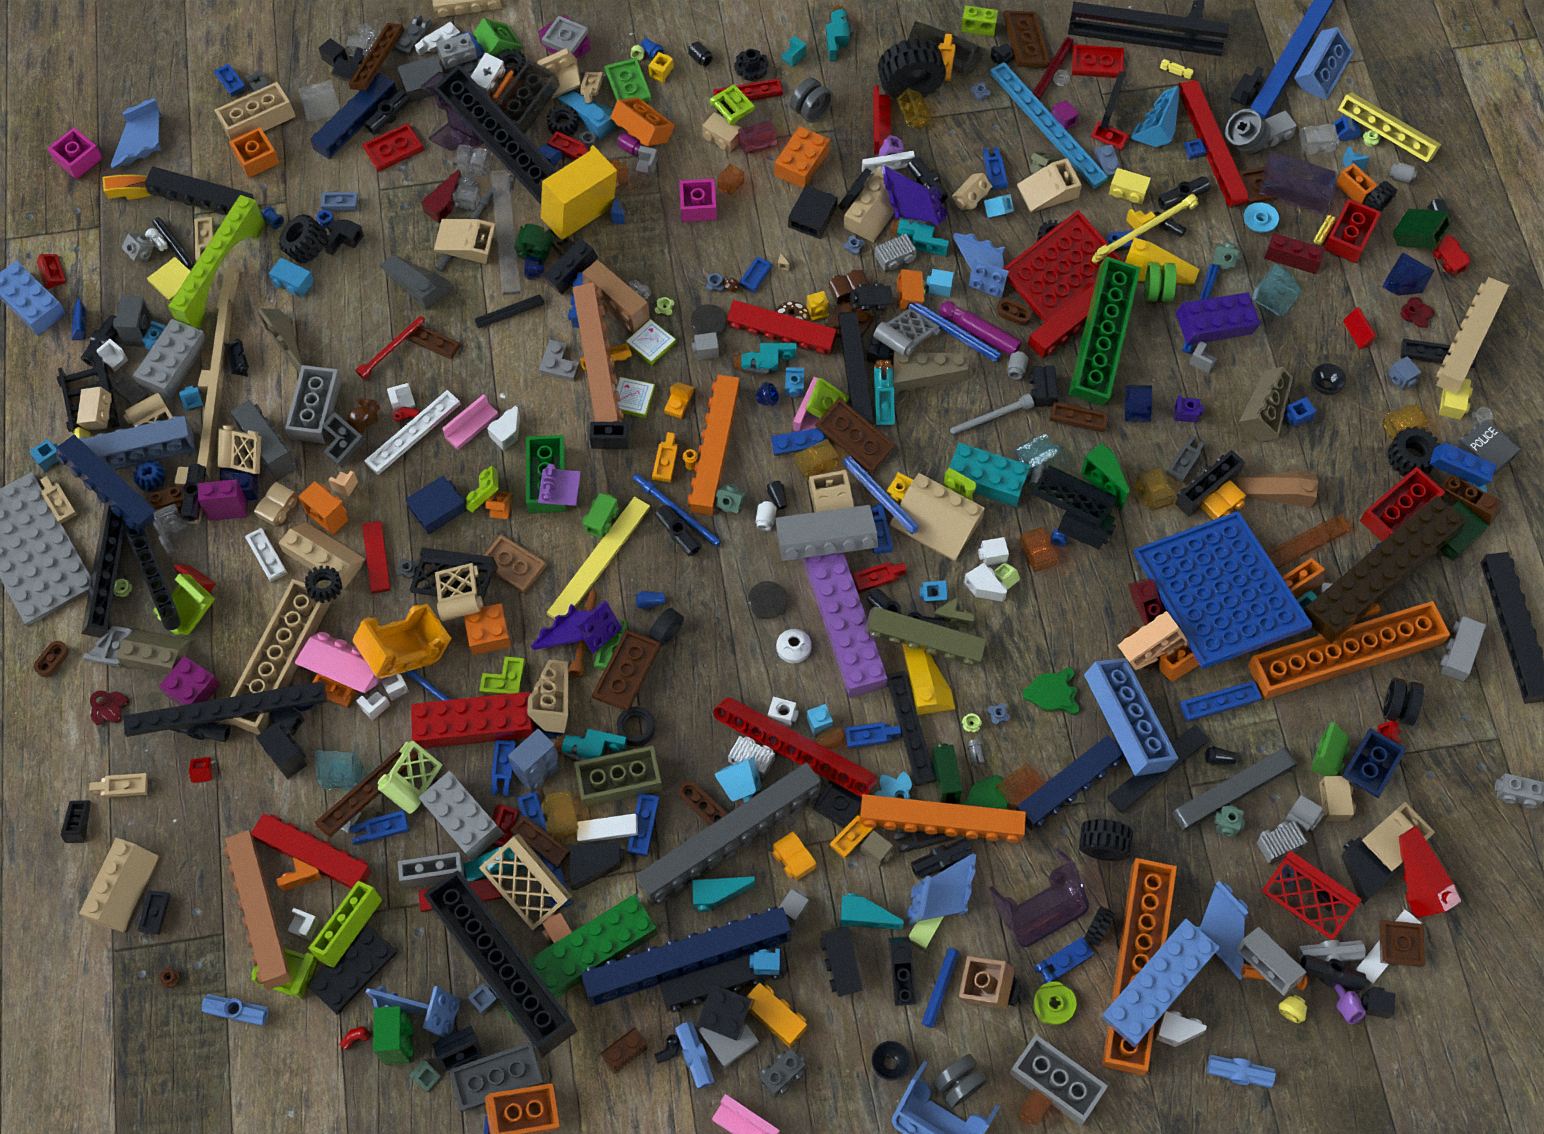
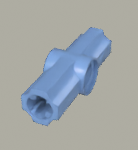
M207 994L202 1002V1013L228 1018L234 1022L241 1021L264 1026L269 1016L268 1007L242 1002L236 998L229 999ZM235 1006H239V1011L236 1014H231V1010Z
M692 1021L679 1025L675 1030L683 1048L682 1053L687 1067L691 1070L697 1089L706 1088L715 1083L707 1062L708 1058L703 1044L699 1041Z
M1210 1055L1207 1064V1074L1230 1079L1235 1084H1253L1272 1088L1275 1081V1069L1252 1064L1251 1061L1246 1059L1234 1058L1232 1060Z

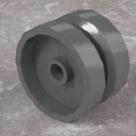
M810 77L805 79L796 88L790 100V107L797 114H801L806 121L813 123L818 121L827 112L833 100V93L827 87L822 86L818 80Z
M1243 109L1233 114L1228 120L1225 127V135L1228 141L1241 152L1252 154L1263 149L1268 143L1271 136V128L1268 122L1257 112L1251 109Z
M971 1054L951 1064L933 1082L939 1092H946L951 1089L945 1098L951 1108L964 1102L989 1080L983 1070H976L971 1073L977 1065L976 1060Z

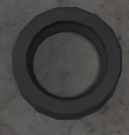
M671 607L666 609L654 622L649 632V637L660 642L662 646L666 645L681 628L684 616Z
M637 706L630 707L628 712L623 711L616 723L618 735L626 737L627 745L633 747L643 746L648 743L655 732L654 720L650 712ZM632 717L644 718L648 726L647 731L641 736H629L624 730L625 722Z

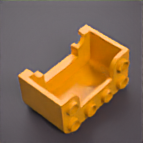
M428 603L413 606L405 620L393 621L383 626L378 625L376 618L367 617L361 621L353 638V643L377 679H383L434 664L442 657L451 641V637Z

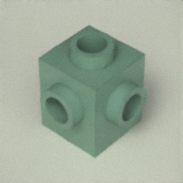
M1225 242V244L1217 243L1213 264H1218L1223 269L1235 268V264L1239 263L1241 257L1238 247H1235L1236 244Z
M725 484L716 493L715 500H718L716 507L721 508L724 512L738 513L743 507L747 491L739 489L734 484Z
M1223 806L1220 812L1215 814V833L1227 837H1236L1238 832L1244 829L1245 818H1242L1243 811L1238 810L1235 806Z

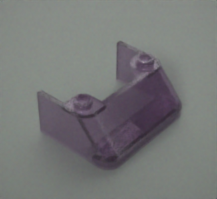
M440 71L422 84L421 88L435 95L436 105L447 112L448 123L431 135L429 141L450 151L481 146L484 142L434 89L446 76V74Z
M1059 848L1055 851L1061 866L1053 870L1049 876L1051 887L1017 906L1016 901L1010 897L1004 898L993 886L989 888L998 914L1021 947H1029L1083 916L1089 909V902L1076 863Z

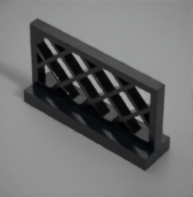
M1051 465L1047 467L1045 474L1032 488L1030 493L1098 526L1102 524L1108 514L1110 515L1117 500V496Z
M422 547L420 551L421 560L409 590L411 593L438 597L437 590L433 588L436 586V580L430 583L428 577L445 567L454 568L473 563L474 566L477 565L478 573L487 572L486 577L478 581L475 578L476 586L481 589L479 596H481L483 601L492 575L497 572L498 566L493 557ZM425 564L434 566V568L428 571L427 573L423 572ZM450 576L442 577L441 582L446 584L445 580L450 578ZM426 579L428 585L423 588H417L418 583ZM457 580L451 585V587L455 588L462 582ZM464 587V590H462L461 592H470L472 591V587ZM447 590L443 598L450 597L453 592Z

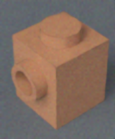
M561 913L548 916L545 922L542 923L545 929L542 933L547 942L552 941L554 944L572 933Z

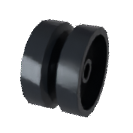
M1393 677L1385 696L1383 719L1396 721L1400 717L1402 724L1414 726L1423 702L1424 685L1410 682L1407 686L1404 679Z

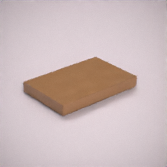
M501 534L484 554V556L493 557L498 566L497 572L493 573V575L523 594L527 592L547 566V562Z

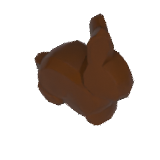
M358 398L357 401L361 406L352 409L348 413L347 423L357 432L362 433L365 427L378 422L377 412L380 409V403L376 400Z

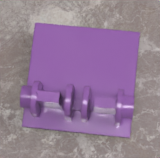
M548 464V467L542 471L538 503L576 506L581 471L557 470L555 465Z

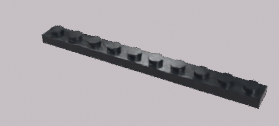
M324 681L124 715V734L126 737L325 703L327 702L326 684Z

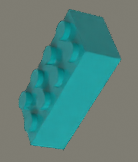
M958 443L949 466L976 483V490L973 493L1014 507L1018 505L1030 470V465L962 443Z

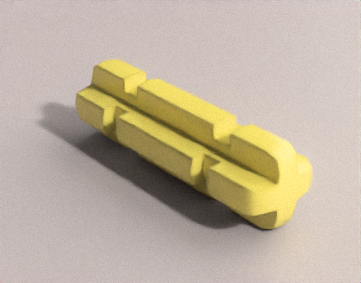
M1163 59L1160 68L1165 71L1168 69V72L1179 76L1183 75L1186 79H1191L1193 75V69H1185V66L1174 62L1170 63L1166 59Z
M1327 216L1314 239L1315 244L1322 245L1335 224V217Z

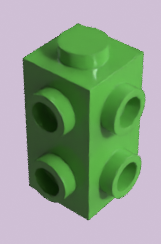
M599 493L597 499H593L590 507L591 510L589 514L584 516L582 524L584 525L585 533L602 539L604 534L609 532L612 519L617 517L619 507L615 497Z

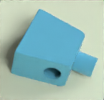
M754 756L720 769L715 773L717 780L731 801L742 798L745 803L754 797L753 793L762 788Z

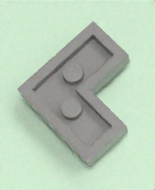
M549 340L539 367V374L574 381L580 366L578 362L564 359L568 348L567 343Z

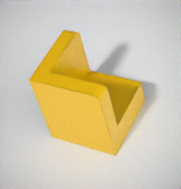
M1130 209L1126 221L1134 229H1137L1156 216L1152 211L1145 215L1141 210L1135 212L1133 209Z

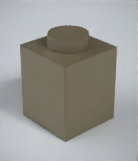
M873 830L861 845L860 852L880 867L883 862L887 863L892 857L893 845Z

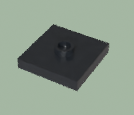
M865 168L838 205L839 209L843 211L854 197L859 196L863 190L861 187L871 174V170Z

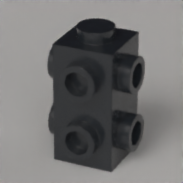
M883 283L874 284L869 287L868 284L857 285V288L851 290L850 295L853 309L860 308V311H868L871 308H876V310L887 309V306L893 304L891 286H884Z

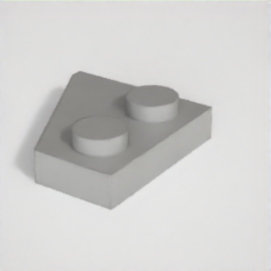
M112 626L105 636L95 643L96 647L89 654L85 653L83 655V659L89 662L121 667L122 664L118 661L116 655L122 639L129 635L132 630Z

